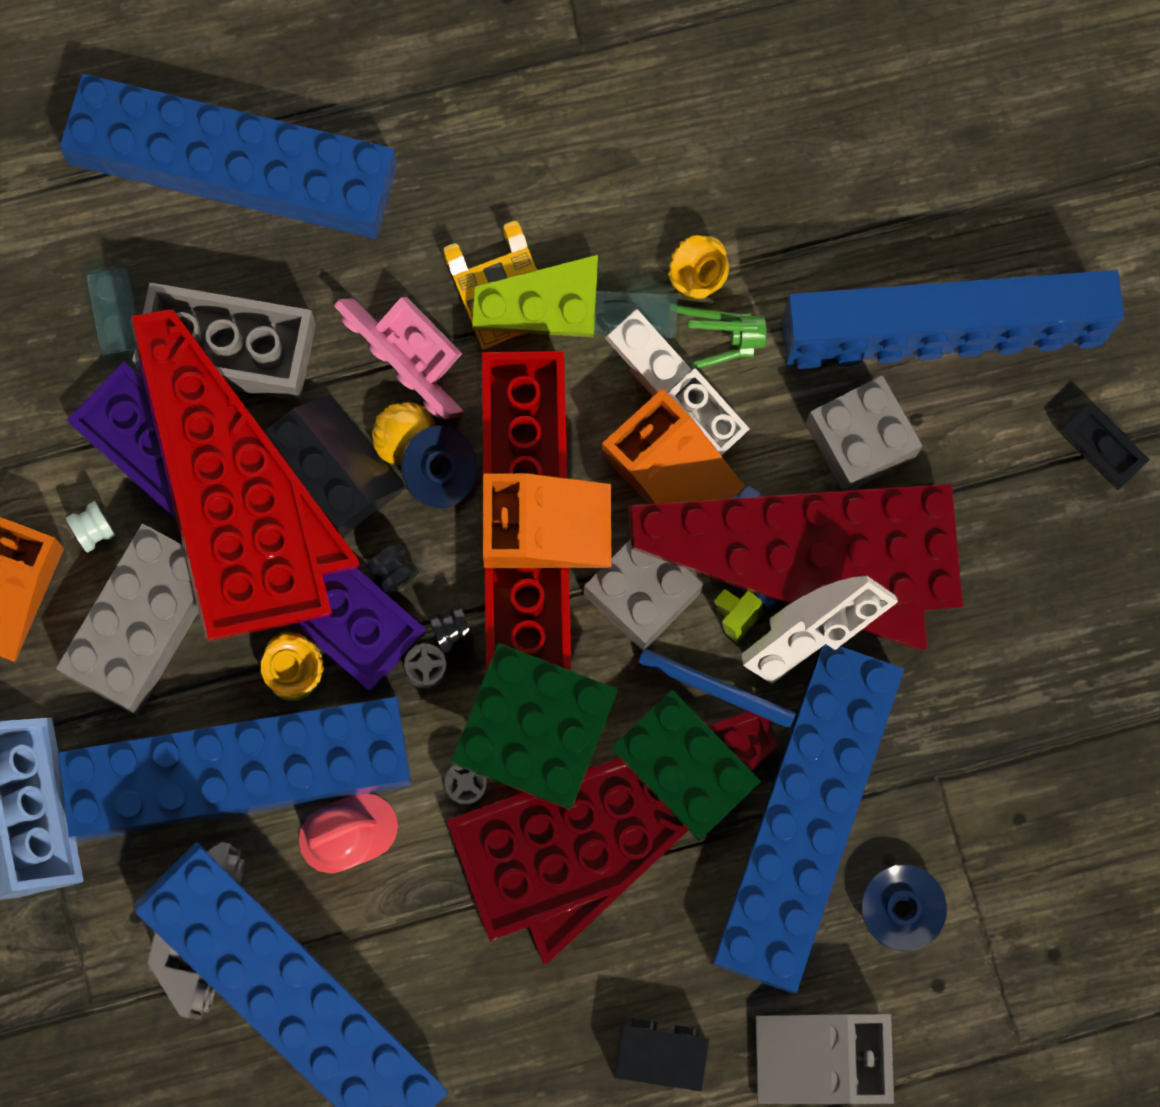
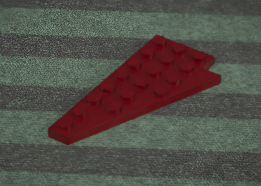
M952 484L628 506L631 549L788 605L814 590L836 581L852 577H870L897 597L898 602L861 631L914 650L927 649L924 610L963 607Z
M749 711L708 726L751 772L779 745L770 720ZM619 758L587 769L572 810L523 792L447 820L489 942L530 928L543 965L549 964L688 832L680 821Z

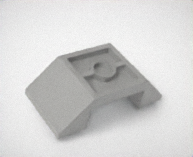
M221 842L207 851L239 883L241 882L245 860L240 859V850L231 844ZM155 932L148 965L181 1017L201 1020L203 1011L209 1013L215 990L199 974L178 970L179 963L186 961Z

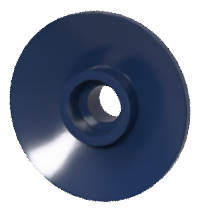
M432 426L419 431L410 439L402 455L401 473L404 484L409 493L418 502L428 507L447 508L460 503L472 490L477 477V457L473 446L462 433L451 427ZM432 460L437 463V471L434 475L430 472V462Z
M896 865L884 869L871 879L862 897L861 911L866 928L879 943L893 950L913 951L930 944L940 934L947 917V902L940 884L928 872L915 866ZM898 901H904L908 904L909 913L906 917H900L896 914L895 904Z

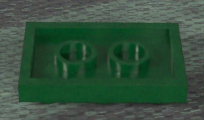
M673 690L611 747V750L698 841L712 830L761 782Z

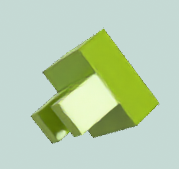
M724 589L714 601L715 605L718 606L717 612L725 618L722 621L725 634L738 644L764 614L761 599L750 591H747L740 600Z

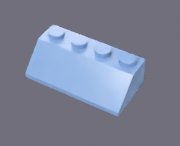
M52 717L0 721V900L23 897L84 882L76 840L68 836L58 747Z

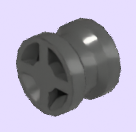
M425 643L416 645L409 650L405 657V671L408 679L414 686L419 689L430 690L443 683L447 675V664L444 654L438 647Z
M453 765L445 776L444 786L448 797L453 803L461 807H471L478 804L487 792L486 777Z

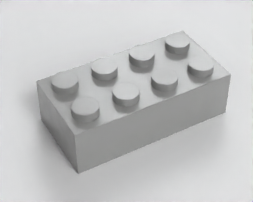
M149 283L143 314L173 309L232 390L301 401L316 328L312 310ZM135 346L132 361L134 362L139 373L142 375L140 362Z
M142 523L56 670L66 678L138 716L199 612L183 545Z

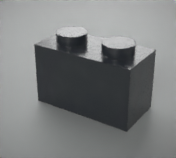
M632 1018L631 1026H622L614 1078L702 1092L709 1039L699 1037L700 1029L675 1025L674 1033L657 1031L658 1022Z

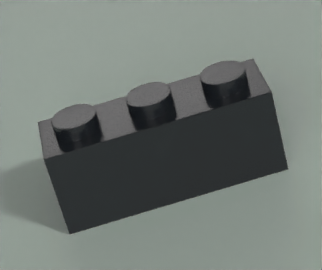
M331 395L293 408L264 431L342 538L406 489L405 485L378 455L377 451Z

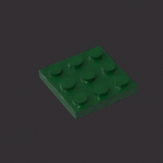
M498 643L452 757L451 764L572 810L618 689Z

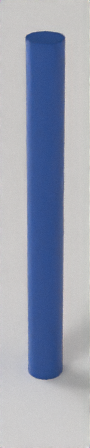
M645 648L641 654L639 664L788 729H792L796 722L798 714L649 649Z

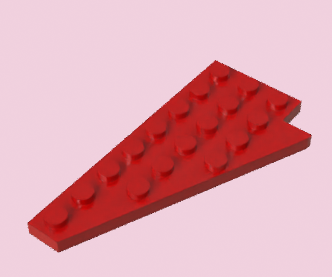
M174 310L131 316V329L206 642L329 616L332 611L323 575L356 569L360 565L358 558Z

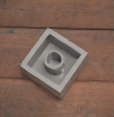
M883 375L811 411L805 424L842 491L854 490L915 459L922 448L919 438Z
M629 540L611 558V568H601L584 586V596L636 646L644 651L701 593L703 583L684 567L631 549V540Z

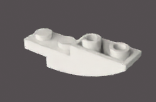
M638 309L633 311L605 337L631 367L629 371L650 394L654 396L663 388L694 420L721 456L749 430V427L696 368L691 370Z
M868 576L852 577L818 588L786 606L769 619L771 631L742 653L743 666L769 683L774 684L823 645L827 644L836 650L898 602L897 597Z

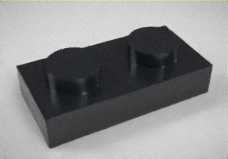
M1092 402L1060 432L1117 491L1150 460Z

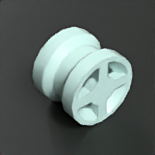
M95 501L89 503L86 511L81 514L72 513L66 517L70 528L87 553L95 548V544L100 540H110L116 536Z

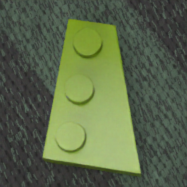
M598 255L474 287L472 330L593 337Z

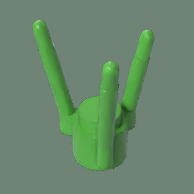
M675 304L669 306L670 312L722 320H689L687 326L696 329L730 331L731 345H738V349L693 362V368L699 369L739 357H753L755 348L765 347L766 322L764 316H751V313L736 314Z

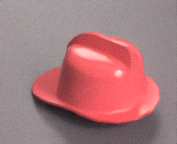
M367 793L346 797L319 808L307 817L300 829L298 839L300 852L307 864L317 871L331 874L345 871L375 859L388 851L396 839L398 830L397 816L391 805L378 795Z

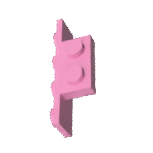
M401 297L379 323L354 298L339 299L335 303L334 307L342 314L340 319L344 325L353 332H360L369 342V350L380 360L388 361L397 370L395 373L397 379L407 388L415 389L425 399L423 404L431 414L437 418L444 419L461 416L464 410L437 382L462 353L407 297Z

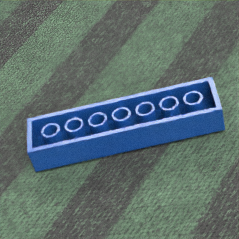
M86 74L81 76L60 144V149L71 166L373 239L378 237L397 169L394 148Z
M1118 270L789 294L782 316L786 365H797L798 369L807 370L818 368L821 366V363L837 362L838 366L847 367L858 365L862 360L878 359L879 363L887 364L902 360V357L918 356L919 360L928 361L941 358L942 354L958 353L959 357L968 358L979 356L983 351L998 350L999 354L1008 355L1023 351V348L1039 347V351L1043 352L1059 350L1063 348V345L1079 344V348L1083 349L1095 348L1103 345L1124 319L1119 272Z
M827 644L819 648L797 712L796 722L791 729L711 965L790 994L797 993L904 672L903 668L841 646L836 650Z
M397 697L58 752L68 836L78 842L412 786L401 708Z
M198 842L133 904L135 913L334 1107H435L448 1093L443 1084Z

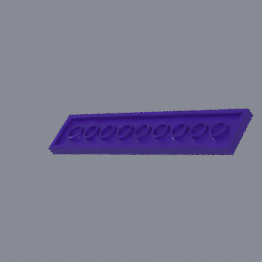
M123 361L67 419V422L177 520L144 379ZM357 568L323 575L332 613L327 617L298 622L293 625L371 694L427 631Z

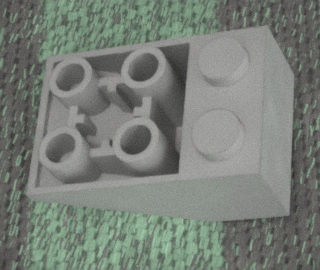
M891 1014L756 1016L758 1104H894Z

